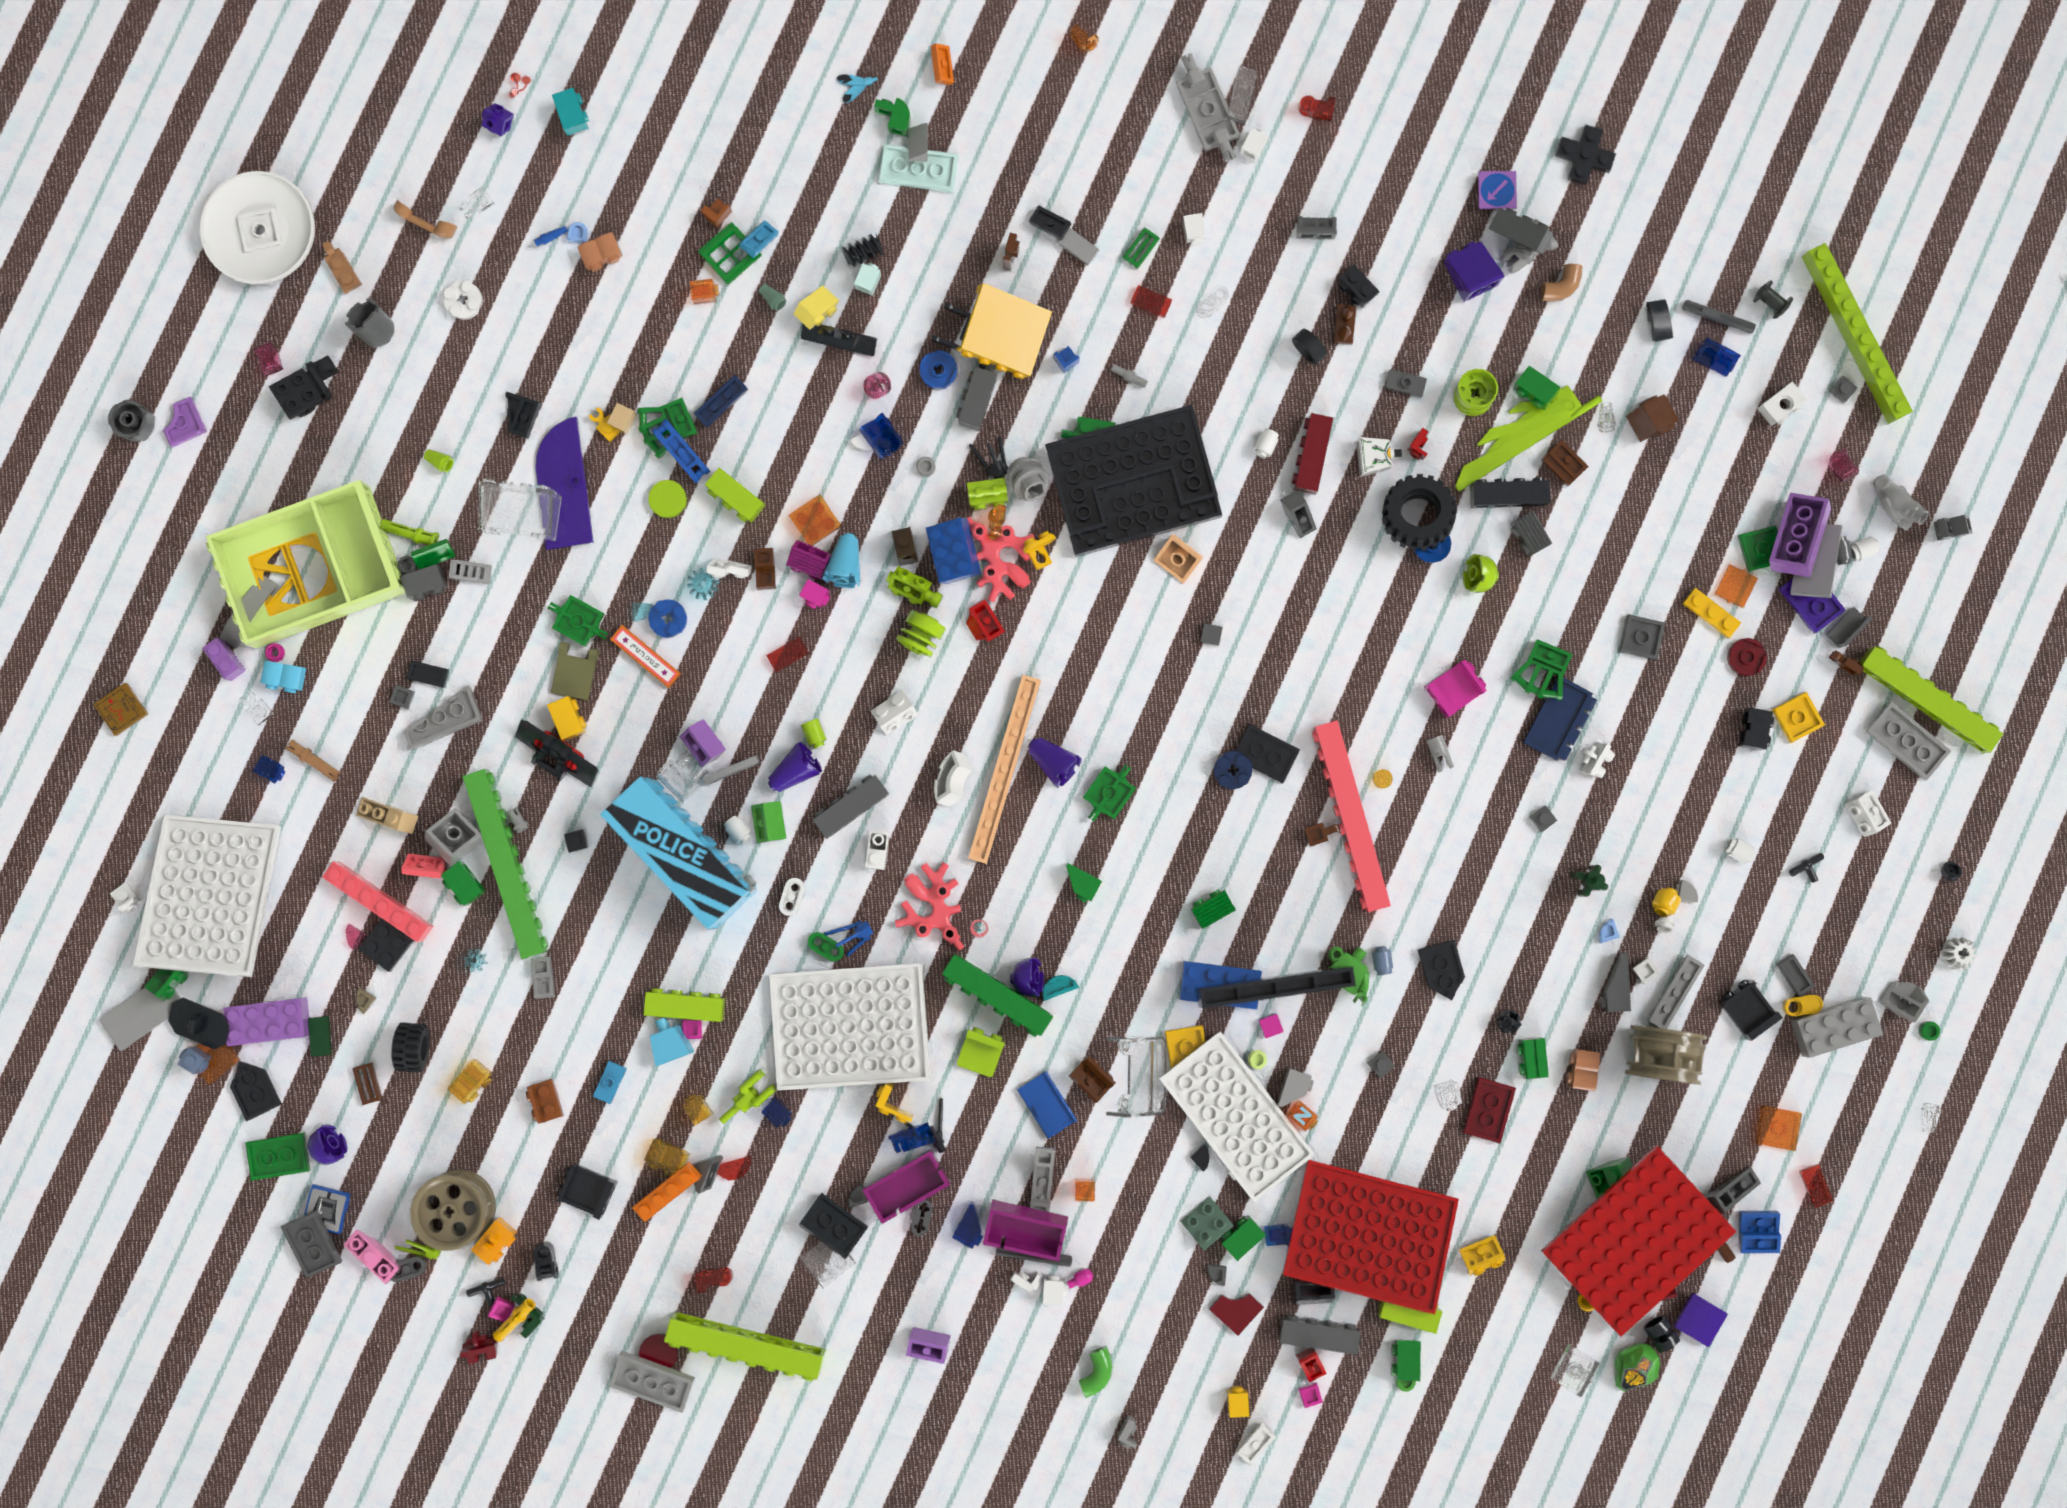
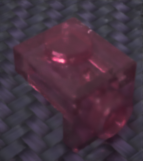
M271 342L253 349L259 358L261 369L265 376L283 370L279 352Z
M1846 448L1836 451L1831 455L1828 468L1842 483L1859 474V469L1848 458V450Z

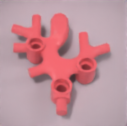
M968 517L972 536L982 546V550L976 553L978 561L986 560L989 563L983 570V576L976 584L981 588L987 582L992 583L993 587L987 600L993 603L1000 592L1004 593L1011 600L1015 597V594L1002 581V577L1008 575L1022 589L1031 582L1029 580L1030 577L1018 565L1002 561L999 553L1004 547H1012L1027 562L1030 557L1028 553L1025 554L1023 551L1025 546L1023 542L1032 537L1035 539L1034 534L1017 537L1014 535L1013 528L1006 525L1000 528L997 537H991L987 534V529L984 525L978 522L975 523L971 517ZM981 529L983 533L978 535L976 531ZM1009 531L1010 535L1004 536L1003 532ZM989 570H993L995 573L994 575L989 576L987 572Z
M942 862L936 872L925 863L921 868L933 886L930 889L926 888L919 877L913 873L904 879L906 882L904 884L913 896L919 900L929 902L933 907V911L929 916L921 917L916 914L906 900L900 905L905 910L907 916L903 919L895 920L896 928L908 925L913 926L919 937H926L933 928H938L942 931L943 938L960 951L964 948V945L959 940L961 937L957 929L950 923V916L962 912L960 904L947 906L944 903V899L949 897L951 890L959 883L955 878L948 883L943 882V876L949 867L946 863ZM942 887L946 889L944 895L939 893V889ZM921 926L926 927L925 933L920 932L919 929ZM948 930L953 931L952 937L946 935Z

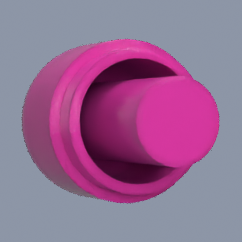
M1081 1269L1073 1275V1279L1067 1281L1070 1289L1076 1285L1083 1287L1093 1280V1273L1090 1269Z

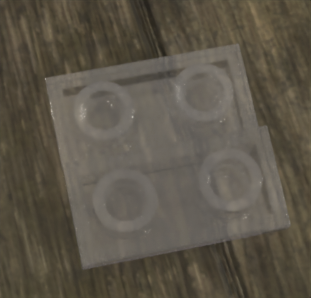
M818 1242L800 1257L822 1289L856 1263L850 1254L844 1259L822 1242Z

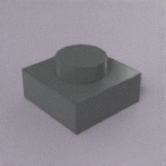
M1842 376L1829 392L1844 404L1858 387L1845 376Z
M1546 805L1529 817L1540 832L1545 831L1558 821Z
M1383 1051L1379 1052L1367 1063L1379 1078H1382L1395 1067Z

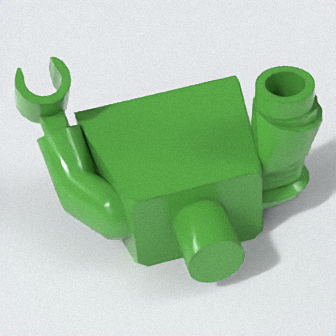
M1338 946L1333 947L1328 953L1333 963L1328 968L1353 967L1356 986L1343 989L1352 995H1356L1353 1002L1356 1003L1360 999L1362 1001L1361 1006H1363L1367 1001L1369 972L1367 971L1368 967L1361 963L1367 952L1357 947L1353 954L1350 955Z

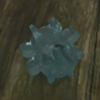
M479 948L475 950V953L471 949L468 950L469 955L463 957L466 960L464 967H471L470 972H474L476 967L479 971H482V965L488 964L484 958L487 954H481ZM476 957L479 962L475 963L472 961V958Z

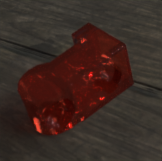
M1310 95L1304 96L1299 103L1298 111L1302 116L1331 122L1336 98L1328 97L1327 101H1322Z
M728 1267L697 1271L695 1273L697 1292H706L708 1290L707 1286H727L734 1277L733 1271Z

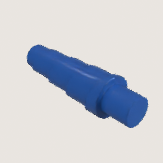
M562 226L541 234L540 237L534 239L537 247L542 244L546 245L568 232L566 226Z

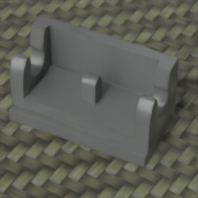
M1297 217V239H1335L1337 235V217Z

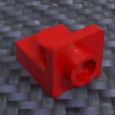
M1424 428L1418 432L1407 449L1410 451V455L1418 460H1423L1428 455V453L1419 448V446L1423 448L1429 439L1426 437L1429 431Z

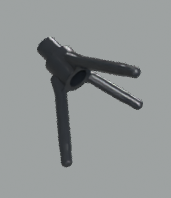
M940 1098L937 1132L933 1126H930L932 1134L927 1135L908 1122L904 1123V1125L926 1138L933 1144L934 1148H937L939 1153L946 1150L942 1138L943 1098Z

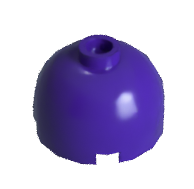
M1038 958L1021 960L1015 965L1013 973L1010 974L1011 984L1014 985L1016 991L1021 995L1035 997L1040 996L1039 992L1043 991L1044 974L1043 971L1039 973L1038 966L1042 965Z
M326 1124L316 1129L310 1135L307 1143L310 1156L316 1162L323 1165L338 1162L345 1157L344 1154L348 1151L345 1137L342 1133L338 1135L334 1131L337 1128L332 1125Z

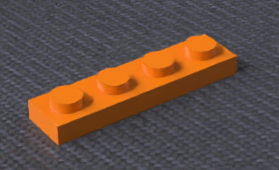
M687 1162L638 1201L632 1209L646 1222L699 1180L702 1175L690 1162Z

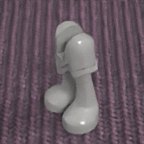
M1535 219L1534 221H1532V223H1535V224H1537V225H1538V223L1540 222V221L1537 220V219ZM1553 236L1545 249L1547 251L1555 250L1558 247V243ZM1517 243L1502 254L1500 262L1504 264L1515 255L1519 260L1508 269L1509 273L1513 274L1524 266L1531 264L1535 260L1534 257L1540 253L1531 249L1529 251L1524 250L1526 247Z

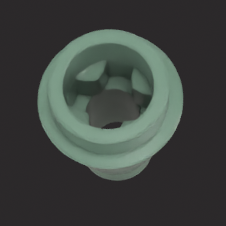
M767 284L760 287L759 293L764 297L771 309L779 311L785 306L787 300L784 294Z

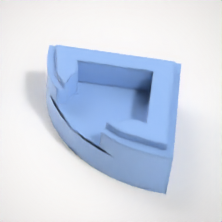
M1614 919L1608 920L1601 927L1599 932L1600 943L1619 938Z

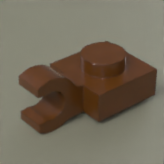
M1323 823L1304 828L1310 847L1329 841L1327 835L1340 831L1338 824L1324 828Z

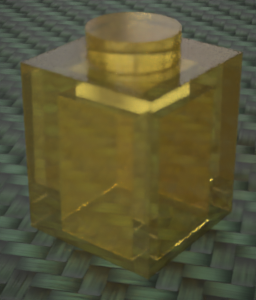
M693 1094L685 1099L686 1104L682 1106L694 1125L714 1114L702 1094L699 1096Z

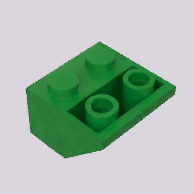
M1629 1157L1613 1160L1586 1171L1597 1199L1633 1167Z

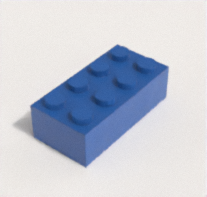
M1183 961L1179 999L1198 1002L1197 987L1259 979L1262 976V971ZM1258 1001L1244 1002L1224 1006L1257 1010Z

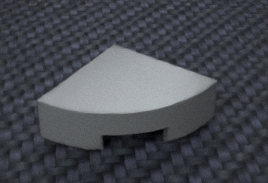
M1681 880L1678 891L1680 898L1698 903V894L1694 886L1688 881Z

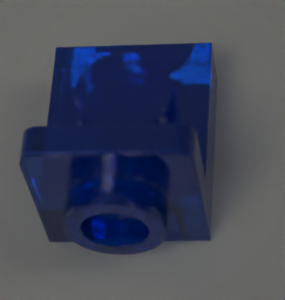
M1287 1223L1264 1226L1266 1246L1284 1244L1288 1246L1292 1228H1289Z

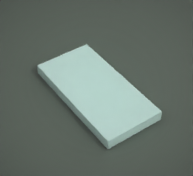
M884 144L878 182L953 193L959 155L928 150V162L909 161V147Z

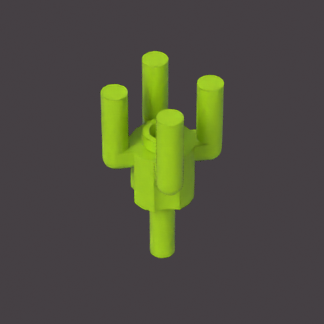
M761 1069L756 1071L739 1087L740 1092L732 1098L735 1104L719 1118L722 1124H725L739 1110L746 1113L751 1107L756 1108L777 1091V1087L772 1084L760 1094L753 1086L765 1076Z

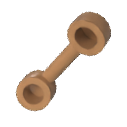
M396 200L393 206L394 211L399 217L438 237L451 239L457 229L456 225L445 221H438L437 225L434 226L412 215L413 211L399 200Z

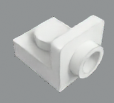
M129 882L123 883L110 893L119 906L117 908L119 912L129 913L138 907L136 904L142 901Z
M1014 1271L1011 1276V1281L1029 1293L1032 1289L1036 1290L1042 1282L1040 1280L1041 1274L1038 1272L1032 1281L1022 1271L1019 1273Z

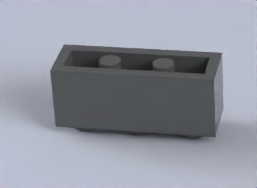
M1508 207L1506 210L1499 208L1488 229L1543 255L1553 236V233L1548 230L1549 226L1541 222L1538 225L1532 223L1533 219L1526 215H1523L1521 218L1516 215V211Z
M975 367L974 372L970 371L967 380L970 385L968 390L965 389L963 392L962 400L964 403L962 408H958L956 414L959 425L978 431L981 430L996 384L997 373Z

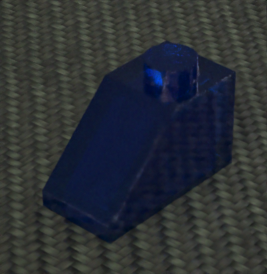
M971 1201L952 1238L973 1249L974 1245L979 1246L983 1235H981L982 1227L976 1205Z

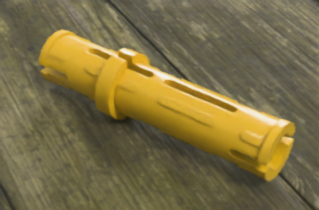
M530 1298L525 1299L519 1307L512 1311L511 1316L493 1332V1338L498 1342L503 1341L520 1322L527 1318V1315L535 1308V1302Z

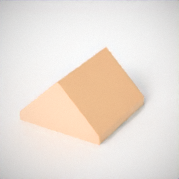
M1172 534L1153 561L1184 584L1201 562L1203 556Z

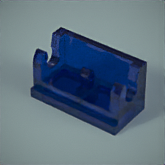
M1707 337L1701 342L1692 360L1727 377L1734 369L1741 355Z
M928 1122L900 1130L888 1136L896 1153L901 1152L899 1143L903 1152L935 1143Z

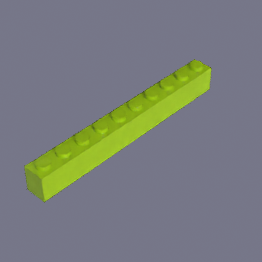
M1823 243L1809 250L1802 256V259L1887 424L1912 413L1913 410L1827 244Z

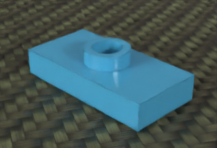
M764 220L740 242L739 247L755 258L778 236L779 232Z
M608 1061L593 1097L612 1104L627 1068Z

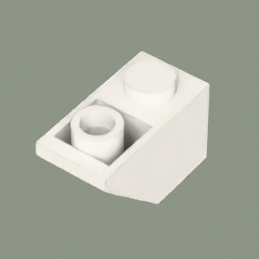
M870 829L865 867L885 870L889 831Z

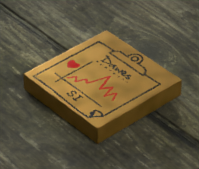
M128 683L122 684L93 704L114 736H118L149 715Z

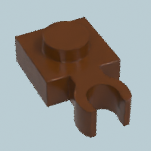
M1837 650L1833 651L1829 656L1832 661L1839 664V667L1854 677L1860 675L1865 669L1860 666L1861 663L1858 660L1846 658Z

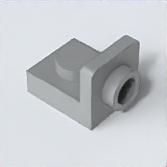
M1127 1415L1117 1437L1122 1446L1128 1449L1130 1447L1136 1449L1137 1442L1130 1438L1129 1435L1133 1436L1137 1425H1135V1418Z

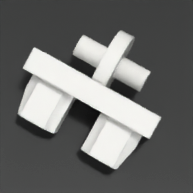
M1597 742L1595 746L1591 745L1589 750L1583 749L1581 753L1585 755V758L1582 762L1585 764L1581 772L1602 778L1606 772V769L1601 766L1602 762H1610L1615 756L1610 750L1612 746L1607 743Z

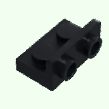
M1355 264L1337 279L1338 287L1343 292H1347L1351 296V301L1361 308H1364L1380 292Z

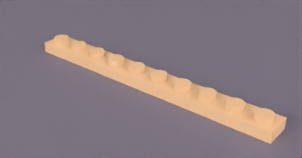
M1022 675L968 859L987 864L1041 682L1040 679Z

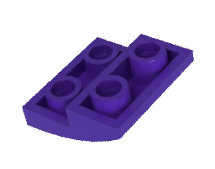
M1692 1292L1673 1327L1710 1347L1728 1313Z

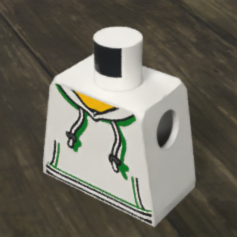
M1359 437L1356 441L1360 477L1389 470L1392 467V460L1402 459L1401 448L1391 449L1390 440Z

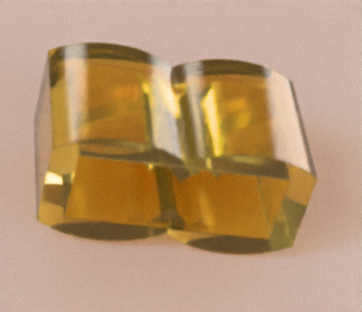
M474 1059L447 1089L463 1104L473 1103L479 1096L477 1092L482 1087L485 1089L492 1082L491 1076L493 1073L480 1061Z
M654 1138L644 1161L648 1162L647 1166L656 1170L658 1167L665 1170L666 1175L671 1176L687 1163L691 1153L661 1139Z

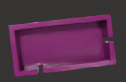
M932 1149L864 1187L863 1192L881 1224L898 1215V1208L901 1214L950 1185V1180L943 1168L938 1169L940 1163Z
M992 1199L983 1245L1000 1248L1003 1236L1006 1237L1005 1250L1059 1261L1067 1229L1068 1216Z

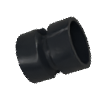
M1665 1315L1653 1318L1643 1327L1648 1337L1653 1339L1652 1343L1659 1353L1672 1349L1680 1342L1676 1332L1670 1329L1671 1324Z

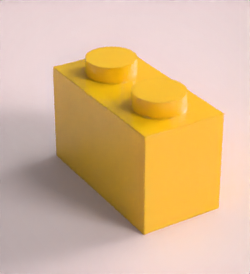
M566 696L547 705L561 740L567 741L586 733L585 727H587L583 716H579L577 710L580 708L576 699Z

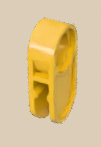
M1810 994L1788 998L1783 1003V1011L1789 1016L1817 1013L1823 1007L1822 999L1817 995ZM1791 1002H1796L1798 1005V1009L1794 1013L1788 1009V1005Z

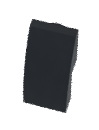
M1666 299L1646 302L1647 320L1651 322L1652 341L1672 339V323Z

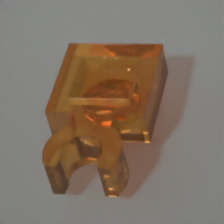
M997 505L988 514L989 539L996 541L997 536H1002L1001 527L1004 524L1006 506Z

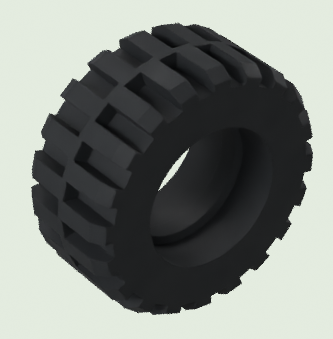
M1417 474L1415 478L1409 475L1406 476L1404 481L1400 479L1396 482L1395 486H1391L1388 495L1384 499L1382 524L1385 525V532L1391 534V540L1394 543L1399 541L1400 547L1405 548V546H1409L1412 551H1416V548H1421V551H1425L1429 546L1432 549L1437 547L1439 542L1443 543L1447 535H1450L1456 519V499L1454 495H1451L1452 490L1449 486H1443L1444 482L1438 479V481L1433 480L1434 476L1428 475V478H1425L1423 474ZM1412 499L1426 500L1435 507L1437 518L1430 525L1414 526L1403 518L1401 514L1403 504Z

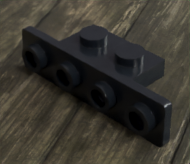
M804 324L802 325V340L869 356L875 355L876 337L822 324L820 326L815 325L810 330Z

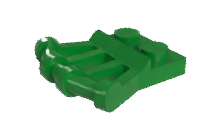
M683 398L661 407L637 408V414H639L638 430L644 437V444L655 453L658 459L662 458L668 450L664 445L660 448L655 443L658 438L654 434L651 435L649 429L662 424L665 418L683 439L698 434ZM647 414H663L662 417L647 423ZM667 429L662 435L666 437L671 433Z
M1537 639L1527 662L1510 679L1513 682L1516 681L1526 693L1536 694L1540 699L1557 698V700H1562L1563 675L1573 654ZM1532 665L1535 666V670L1528 683L1521 674ZM1540 669L1548 672L1541 688L1533 685ZM1553 674L1557 676V691L1546 690Z

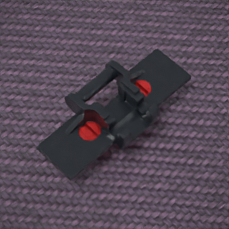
M523 719L520 721L515 737L536 752L532 757V764L539 765L557 777L556 780L559 782L562 781L566 773H569L589 787L593 786L599 770L596 766L585 760L581 752L551 732L542 731ZM546 755H550L558 760L556 767L543 760Z

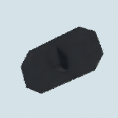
M184 997L171 1003L168 1022L176 1034L214 1050L226 1044L230 1025L223 1013Z

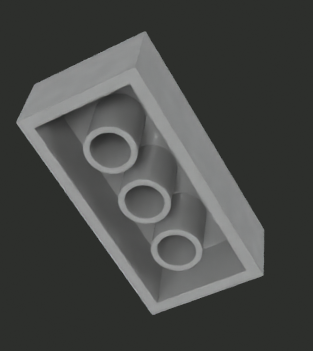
M1860 997L1822 1009L1817 1013L1790 1019L1801 1054L1807 1058L1883 1035L1872 998Z

